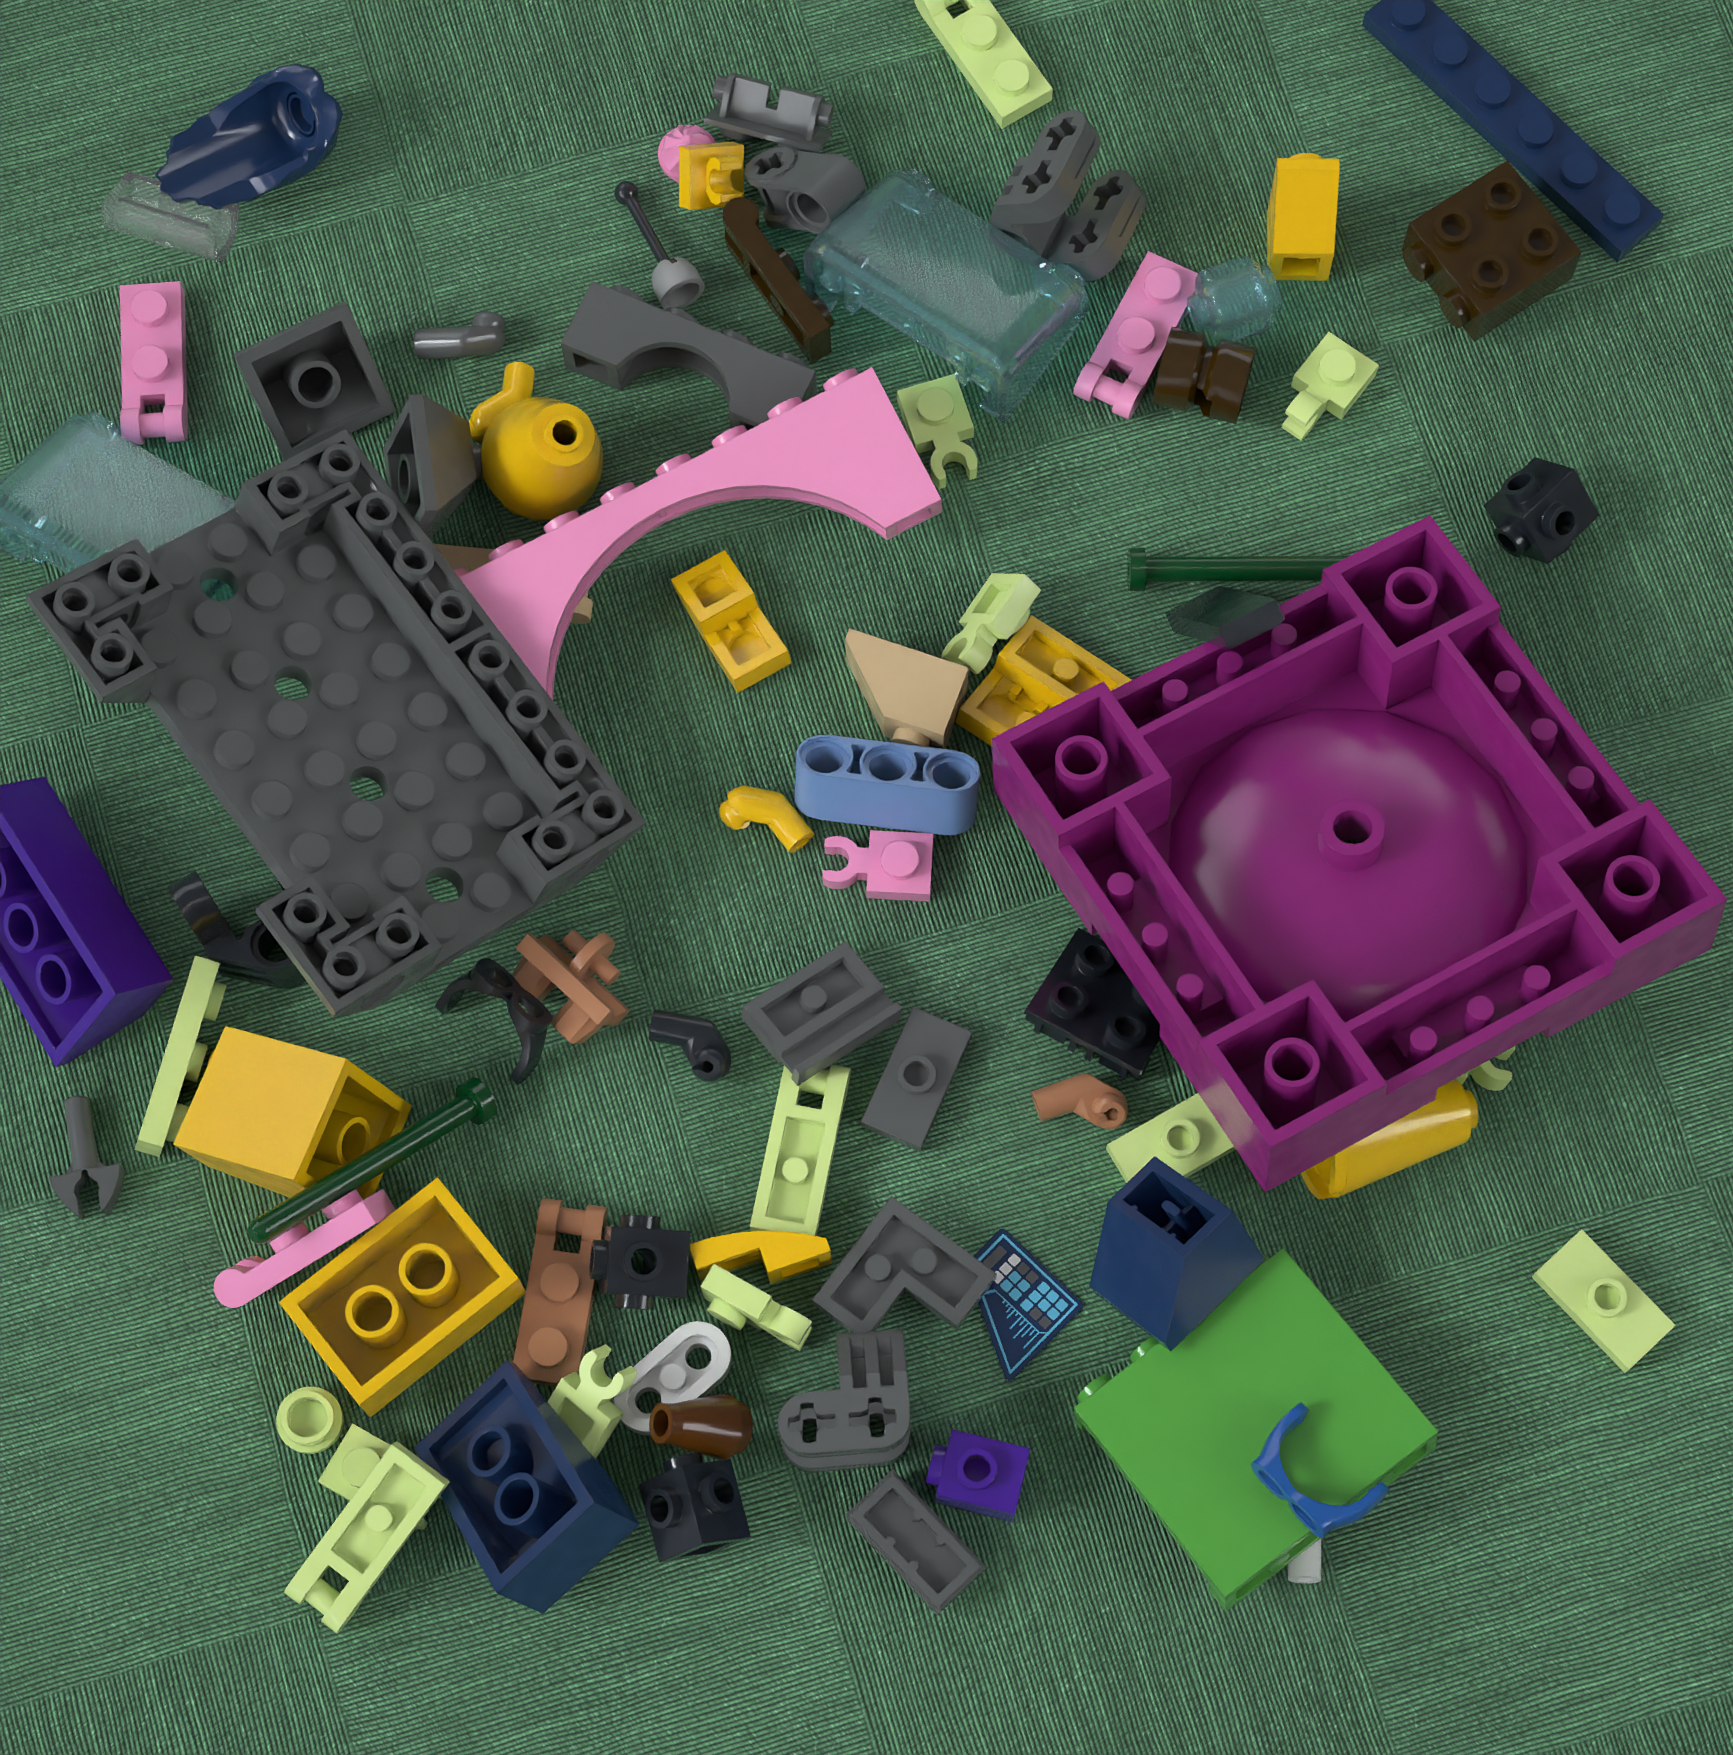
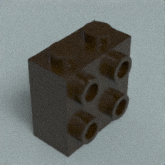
M1508 160L1410 222L1402 247L1404 263L1412 276L1419 282L1426 281L1439 297L1440 308L1447 320L1456 328L1463 327L1474 342L1571 280L1582 253Z

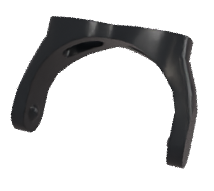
M483 958L476 963L473 969L459 976L447 986L437 1001L435 1008L441 1014H446L458 1003L465 990H474L505 1000L522 1047L520 1061L510 1075V1079L519 1085L532 1074L540 1061L547 1028L553 1020V1016L533 994L522 988L504 967L490 958ZM519 1003L522 1004V1005L526 1008V1010L528 1011V1013H526V1012L521 1008V1006L519 1005Z

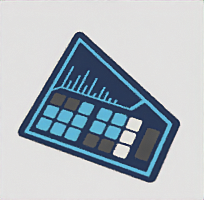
M1000 1229L973 1257L997 1273L996 1280L978 1304L1005 1379L1012 1381L1083 1308V1303L1005 1229Z

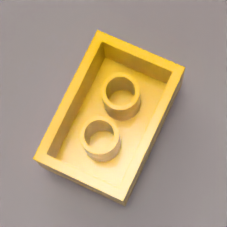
M437 1177L279 1301V1304L358 1405L371 1418L524 1296L526 1291L517 1275Z

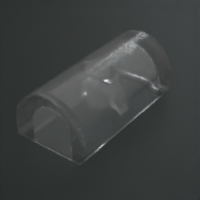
M127 171L102 201V223L105 228L216 262H222L227 257L237 232L239 220L238 204H231L220 210H215L210 206L198 205L195 201L180 204L174 202L171 196L161 194V182L159 180L131 171Z

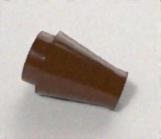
M724 1393L677 1403H659L651 1412L649 1430L652 1439L656 1443L671 1444L717 1460H727L734 1454L742 1453L747 1448L752 1436L753 1422L747 1405L737 1401L732 1395Z

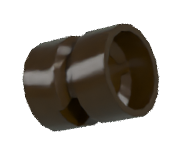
M1172 326L1159 368L1152 403L1184 412L1193 405H1198L1204 417L1237 424L1256 347L1222 339L1216 346H1211L1208 344L1205 334Z

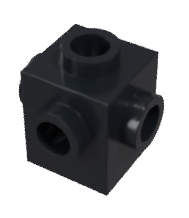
M1536 457L1523 469L1508 477L1503 483L1502 488L1484 505L1496 527L1493 531L1494 537L1506 552L1515 557L1522 555L1549 564L1555 557L1566 552L1571 546L1572 541L1599 516L1575 469Z
M621 1215L620 1227L610 1226L603 1228V1239H593L589 1261L590 1279L600 1280L599 1294L616 1295L615 1308L655 1310V1298H686L691 1231L660 1229L661 1217ZM635 1251L639 1252L645 1261L644 1269L640 1274L635 1272L631 1265V1257Z
M701 1453L681 1455L662 1463L663 1474L639 1484L659 1563L708 1556L751 1537L731 1459L703 1462Z

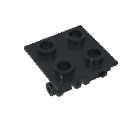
M1080 928L1076 930L1024 1011L1026 1015L1025 1020L1035 1025L1033 1032L1037 1034L1043 1033L1062 1044L1070 1038L1067 1050L1074 1053L1079 1044L1087 1047L1085 1060L1091 1062L1096 1053L1100 1054L1098 1063L1118 1073V1077L1123 1080L1128 1075L1138 1081L1140 1080L1150 1062V1055L1161 1039L1160 1023L1106 943Z

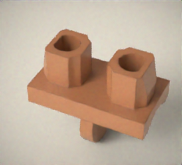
M574 929L562 941V944L575 955L573 958L550 935L545 934L537 939L532 934L527 933L516 947L524 957L519 961L512 976L522 988L533 994L540 1002L545 999L555 985L570 998L551 1021L553 1027L570 1043L583 1044L598 1032L603 1025H619L630 1010L593 976L595 973L608 986L614 983L620 976L621 972L607 960L614 950L616 942L605 932L598 934L588 942Z

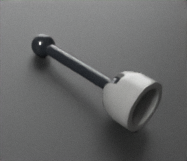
M630 181L620 182L614 190V196L620 204L627 206L658 261V265L653 270L651 278L653 291L658 301L665 310L668 307L681 309L692 304L701 296L705 289V284L700 274L688 260L680 257L669 258L637 201L638 189L636 185Z

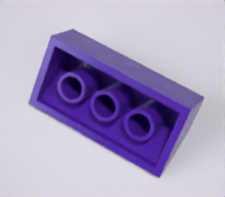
M44 776L0 785V978L52 1062L58 1067L66 1065L144 1016L174 979Z

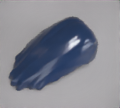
M301 64L283 65L268 73L257 76L245 89L220 103L208 114L197 118L189 129L172 136L170 148L166 152L167 162L155 174L156 178L161 182V194L171 196L174 202L180 204L195 201L198 205L210 206L215 210H220L231 204L252 201L266 193L288 185L313 171L331 154L336 146L339 125L343 116L341 107L333 96L324 91L322 76L313 67Z

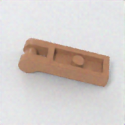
M542 1198L537 1218L535 1244L513 1363L519 1367L533 1384L557 1387L561 1378L573 1372L579 1374L580 1363L585 1353L597 1280L590 1279L589 1276L591 1244L593 1239H603V1228L607 1227L608 1207L588 1204L586 1210L563 1207V1200ZM559 1233L582 1236L579 1254L556 1251Z

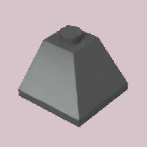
M410 394L383 447L387 483L427 537L431 539L462 505L474 482L480 480L482 475L481 449L478 444H472L469 421L423 394Z

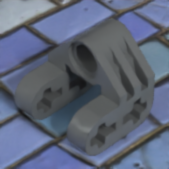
M1065 111L1055 116L1045 125L1029 156L1018 158L1012 175L1009 176L1004 185L1002 195H999L994 205L986 230V240L997 253L1057 283L1098 280L1108 274L1120 260L1145 210L1147 203L1146 194L1126 170H1114L1101 176L1092 184L1075 216H1066L1063 213L1074 200L1101 144L1100 134L1081 111Z
M903 1329L836 1334L840 1389L804 1392L794 1395L784 1403L779 1412L778 1430L785 1457L792 1466L801 1471L813 1473L878 1468L895 1464L906 1454L910 1446L911 1437ZM871 1419H883L885 1436L871 1437L869 1429ZM809 1423L817 1424L816 1441L811 1443L803 1442L804 1425Z

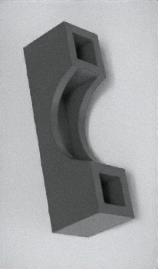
M592 281L561 341L566 369L620 391L639 376L662 368H683L705 376L721 390L729 404L730 428L744 425L748 431L769 420L767 413L778 404L794 397H800L805 402L817 395L816 371L811 370L809 365L799 357L785 352H779L777 355L754 347V344L747 337L732 330H722L721 333L700 325L692 315L681 309L668 307L666 310L645 303L637 293L620 285H612L608 288Z

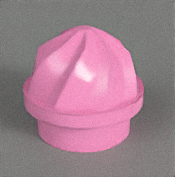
M678 125L677 128L669 131L659 144L658 159L660 167L668 177L679 183V146L716 143V141L709 132L697 125Z

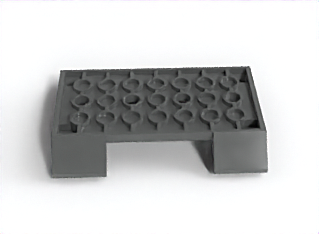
M346 429L243 482L235 507L150 552H147L139 540L135 538L26 596V603L101 703L148 704L285 890L258 905L255 912L333 1017L374 1010L578 885L646 824ZM210 579L221 580L230 586L234 597L226 601L213 600L203 593L200 584ZM281 678L296 679L305 686L308 696L296 701L286 699L278 693L274 682ZM358 777L370 778L381 787L383 797L375 801L363 800L353 793L350 781ZM437 877L447 879L456 887L458 899L448 903L434 899L427 891L426 881Z

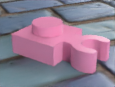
M870 830L869 848L857 847L852 840L842 836H832L825 839V854L842 855L848 860V865L840 871L823 870L822 880L824 886L831 889H844L853 885L857 880L867 881V898L930 901L933 856L932 833Z

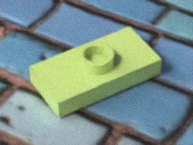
M1197 1093L1107 1144L1106 1150L1127 1183L1154 1156L1187 1178L1236 1150V1148Z
M1582 1229L1532 1276L1547 1294L1624 1373L1632 1368L1676 1326Z

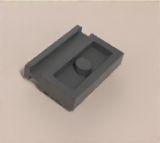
M845 941L744 1004L741 1018L779 1064L783 1063L792 1073V1080L799 1086L900 1021L902 1007L897 1001L893 1003L884 993L885 987Z

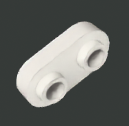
M689 1322L677 1328L633 1367L637 1370L634 1384L627 1391L614 1397L615 1406L624 1413L621 1418L623 1424L637 1434L651 1435L649 1430L651 1413H643L637 1408L638 1398L645 1392L652 1391L661 1396V1403H677L703 1398L726 1378L732 1363L730 1345L724 1333L716 1326L707 1322ZM704 1348L711 1353V1361L708 1366L697 1370L687 1364V1356L693 1349Z

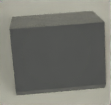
M345 301L233 354L246 388L284 461L345 429L350 434L396 412Z

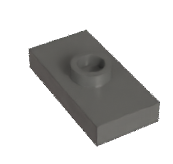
M913 1007L861 1120V1127L921 1152L972 1038V1031Z
M894 1469L845 1514V1519L937 1616L986 1570V1566Z

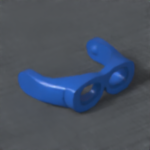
M1301 1402L1278 1422L1268 1436L1260 1455L1251 1463V1467L1258 1479L1274 1495L1288 1501L1296 1517L1314 1535L1323 1538L1331 1530L1362 1519L1382 1501L1390 1489L1383 1482H1380L1374 1488H1371L1360 1501L1343 1506L1320 1503L1298 1492L1292 1486L1283 1470L1279 1448L1283 1438L1300 1424L1309 1412V1409Z

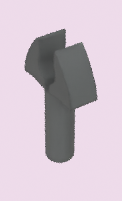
M83 1095L72 1096L64 1102L72 1164L65 1175L49 1176V1181L63 1204L79 1219L84 1220L83 1207L79 1196L81 1189L86 1185V1178L89 1175L100 1187V1208L108 1216L121 1193L125 1170L119 1163L105 1166L98 1161L90 1099Z

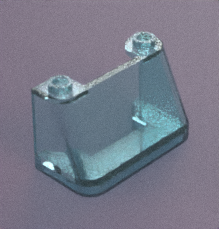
M911 168L906 171L894 169L888 172L823 229L803 255L805 289L809 297L817 294L830 312L842 298L845 301V309L853 314H856L862 306L955 366L956 380L966 385L971 378L975 384L984 390L986 395L980 402V408L1003 423H1006L1088 313L1089 299L1084 290L1086 284L1077 271L1063 263L1054 265L938 192L933 183L924 174Z
M90 411L87 417L73 414L0 479V550L21 562L28 555L32 561L39 565L47 561L64 572L69 573L135 538L139 540L147 552H150L233 509L236 501L121 437L120 429L104 416ZM210 579L200 584L203 593L213 600L226 601L234 597L230 586L221 580Z

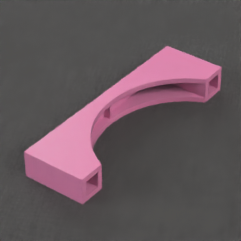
M872 367L858 374L855 368L845 370L826 381L823 385L825 391L803 402L800 397L788 399L772 408L767 413L769 420L748 431L744 425L731 428L718 435L711 442L714 448L693 459H691L689 454L676 456L660 465L656 469L658 476L638 487H635L633 482L619 485L600 498L601 506L581 516L577 511L562 514L544 526L546 534L526 544H523L521 539H517L499 546L488 555L489 563L469 573L466 568H459L453 571L553 700L557 660L564 636L573 618V611L601 573L625 549L667 521L710 505L742 499L770 498L794 500L821 506L844 514L867 526L885 540H889L942 512V499Z

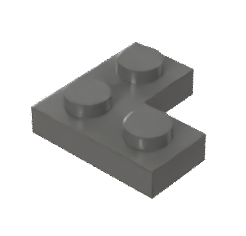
M891 1196L812 1299V1304L850 1333L875 1331L902 1294L906 1292L943 1321L958 1330L994 1283L997 1273Z

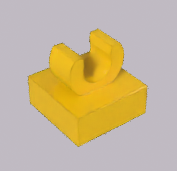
M735 142L679 146V207L688 210L725 207L734 198L744 197V145Z

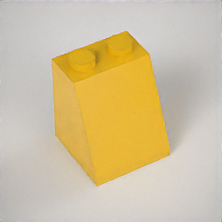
M225 1026L215 1050L209 1057L206 1071L173 1145L210 1168L290 1198L402 1131L412 1105L346 1058ZM383 1173L356 1189L363 1200L376 1192Z

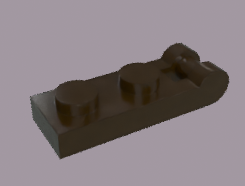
M737 197L730 200L723 209L725 243L728 251L811 364L815 363L832 352L830 327L834 326V320L828 307L817 294L810 297L806 294L798 283V280L801 279L800 273L791 256L783 248L775 251L759 228V210L756 204L745 197Z

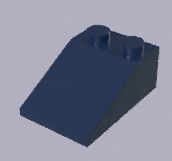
M510 1360L504 1362L414 1447L415 1452L422 1461L450 1481L442 1492L441 1497L496 1593L542 1614L639 1525L608 1473L519 1367Z

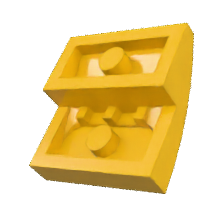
M1031 615L1024 626L1017 631L998 654L992 671L961 706L955 723L992 746L993 737L1103 681L1112 691L1131 681V679Z

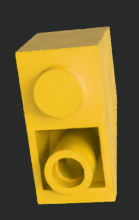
M1300 153L1290 158H1277L1267 210V280L1328 281L1335 249L1340 172L1339 159H1325L1313 153Z

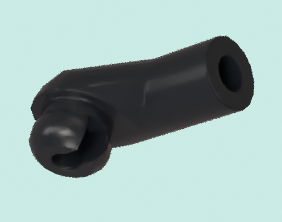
M654 1010L649 1029V1041L681 1046L692 1066L691 1069L694 1075L705 1082L716 1081L729 1072L731 1067V1051L715 1023L707 1018Z

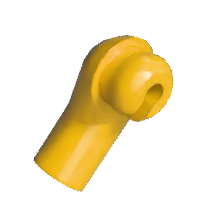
M513 362L506 365L502 391L480 403L471 414L469 419L471 438L475 442L482 444L486 430L503 409L522 399L532 398L535 371L532 366L523 362Z

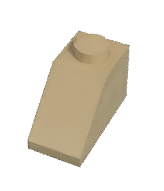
M849 628L845 638L846 661L883 735L891 738L892 743L946 749L959 709L968 690L969 667Z

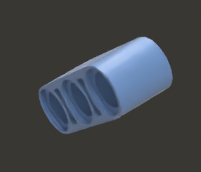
M816 735L803 741L796 751L795 805L806 816L819 820L939 835H957L966 832L972 827L976 819L980 768L974 758L966 753L955 750L834 735Z

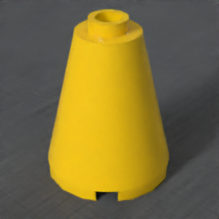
M548 397L522 399L503 409L486 430L480 452L482 478L487 487L491 489L494 495L503 503V506L510 512L535 521L554 519L580 508L596 490L603 469L601 442L587 414L574 405Z
M1456 1079L1438 1088L1434 1101L1302 1172L1301 1175L1308 1190L1317 1199L1338 1198L1466 1143L1469 1140L1471 1129L1475 1128L1478 1124V1107L1475 1097L1470 1090H1464L1461 1083Z

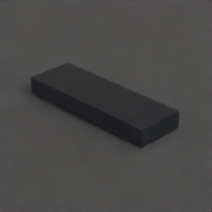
M1217 586L1165 612L1173 632L1229 649L1281 625V621L1285 620L1276 599L1223 586Z

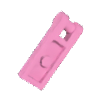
M1148 251L1093 355L1082 369L1075 384L1073 395L1088 402H1091L1094 398L1113 406L1112 413L1129 420L1133 416L1162 361L1171 327H1180L1201 287L1203 275ZM1111 368L1129 377L1124 383H1121L1106 375Z
M181 281L120 285L122 376L120 428L123 443L125 446L143 445L145 438L166 437L168 443L187 441L185 291ZM165 404L163 412L145 413V405Z
M355 1189L322 1210L328 1219L327 1223L309 1232L304 1222L269 1242L275 1255L267 1260L259 1256H250L222 1271L214 1282L215 1296L221 1304L227 1307L237 1308L243 1306L383 1220L396 1209L384 1189L379 1190L364 1200Z

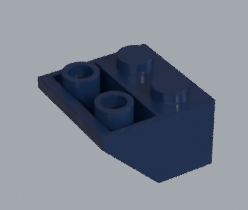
M1154 1156L1107 1203L1090 1287L1096 1295L1171 1352L1265 1258L1231 1209Z

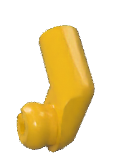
M742 785L729 791L727 794L728 799L722 802L719 808L721 820L733 830L747 828L751 821L767 824L789 853L801 849L814 836V832L787 798L776 791Z

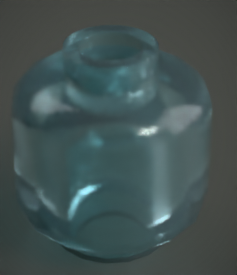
M1242 256L1200 271L1195 278V295L1186 298L1189 316L1195 330L1201 332L1207 329L1209 335L1216 343H1219L1222 339L1236 342L1266 332L1273 325L1275 312L1282 310L1280 291L1270 267L1267 264L1259 266L1249 256Z

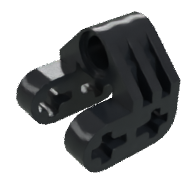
M196 871L168 886L172 897L209 958L220 963L218 971L221 976L280 989H292L306 982L289 957L280 962L268 960L271 950L279 943L261 919L246 927L243 937L236 938ZM278 881L280 887H281L282 890L284 891L285 889L283 888V886H282V885L280 884V882Z

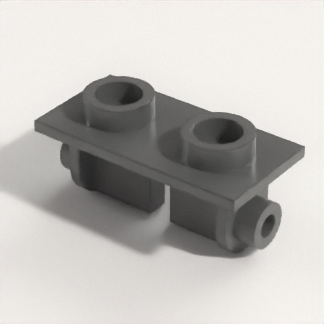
M731 72L728 77L717 76L712 97L721 101L704 118V124L719 127L720 133L724 136L742 141L753 140L757 137L776 142L777 147H788L796 151L820 153L831 139L833 131L821 127H830L835 106L834 104L826 103L825 96L783 86L780 90L778 106L768 104L772 82Z

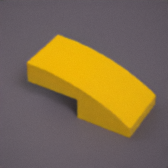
M725 550L671 579L673 587L692 621L737 693L791 664L787 648L758 607L753 590Z
M751 1231L732 1233L691 1243L689 1248L700 1281L705 1280L713 1264L729 1272L762 1260L770 1285L832 1264L831 1250L826 1238L797 1232Z

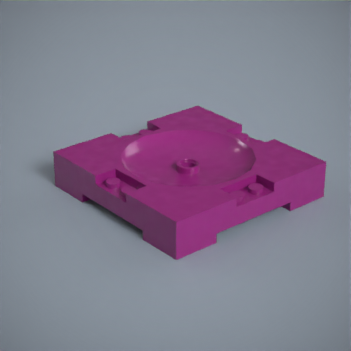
M1430 515L1323 569L1321 584L1279 605L1285 619L1281 621V625L1232 649L1206 642L1112 691L1103 681L992 738L994 792L1090 934L1093 935L1098 932L1160 1023L1161 1039L1265 1192L1434 1101L1439 1087L1532 1036L1542 1032L1546 1038H1549L1707 952L1712 948L1727 903L1725 895L1650 799L1641 804L1637 801L1499 622L1501 606ZM1343 839H1353V840H1356V841H1358V842H1360V843H1358V844H1347V843H1345V842H1343V841H1341V840H1343Z

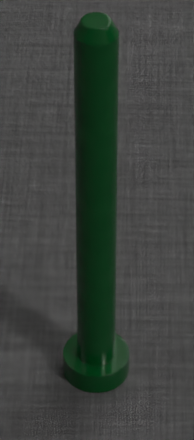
M1128 548L1127 587L1128 591H1145L1146 582L1322 581L1323 569L1351 555L1146 557L1145 548Z
M475 1077L461 1083L456 1087V1098L253 1219L247 1229L250 1239L256 1244L267 1243L470 1120L477 1125L485 1123L497 1113L496 1102L491 1091L480 1079Z

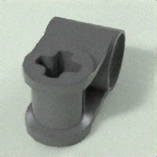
M775 147L756 155L748 162L744 172L750 185L758 188L765 204L762 215L767 225L774 229L789 228L809 231L815 234H825L864 194L866 187L860 170L844 156L836 153L821 154L796 151L788 147Z

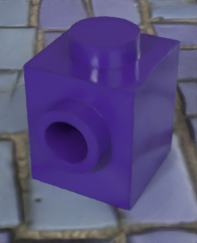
M952 1429L948 1447L939 1444L934 1446L926 1483L938 1486L936 1504L1013 1523L1030 1448Z

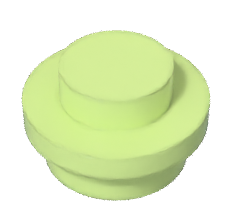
M303 1387L290 1393L282 1401L276 1416V1426L281 1439L291 1449L303 1454H315L331 1447L339 1438L344 1423L343 1411L337 1399L331 1393L319 1387Z

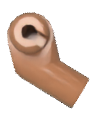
M1078 1074L1031 1091V1097L1041 1122L1072 1111L1096 1126L1110 1130L1120 1127L1128 1116V1105L1124 1094L1117 1088L1091 1074Z

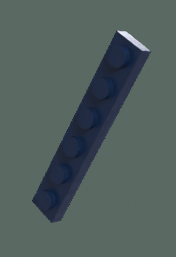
M1380 0L1365 13L1362 26L1617 263L1660 225L1664 214L1432 0Z

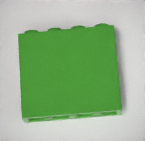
M1284 1248L1269 1259L1263 1255L1265 1260L1171 1352L1154 1338H1148L1131 1354L1130 1360L1133 1363L1113 1378L1106 1373L1094 1379L1079 1393L1077 1399L1080 1403L1074 1407L1078 1428L1082 1433L1088 1430L1208 1580L1209 1592L1225 1612L1321 1539L1314 1535L1296 1517L1287 1500L1278 1498L1258 1479L1251 1467V1463L1260 1455L1272 1430L1297 1404L1302 1402L1309 1409V1412L1303 1421L1283 1438L1279 1448L1280 1460L1292 1486L1301 1494L1320 1503L1337 1506L1350 1505L1360 1501L1371 1488H1374L1380 1482H1383L1388 1487L1433 1452L1437 1444V1429Z

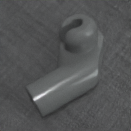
M481 311L473 317L472 326L419 328L414 336V349L420 359L463 358L495 354L503 347L506 341V336L503 334L506 323L498 313Z

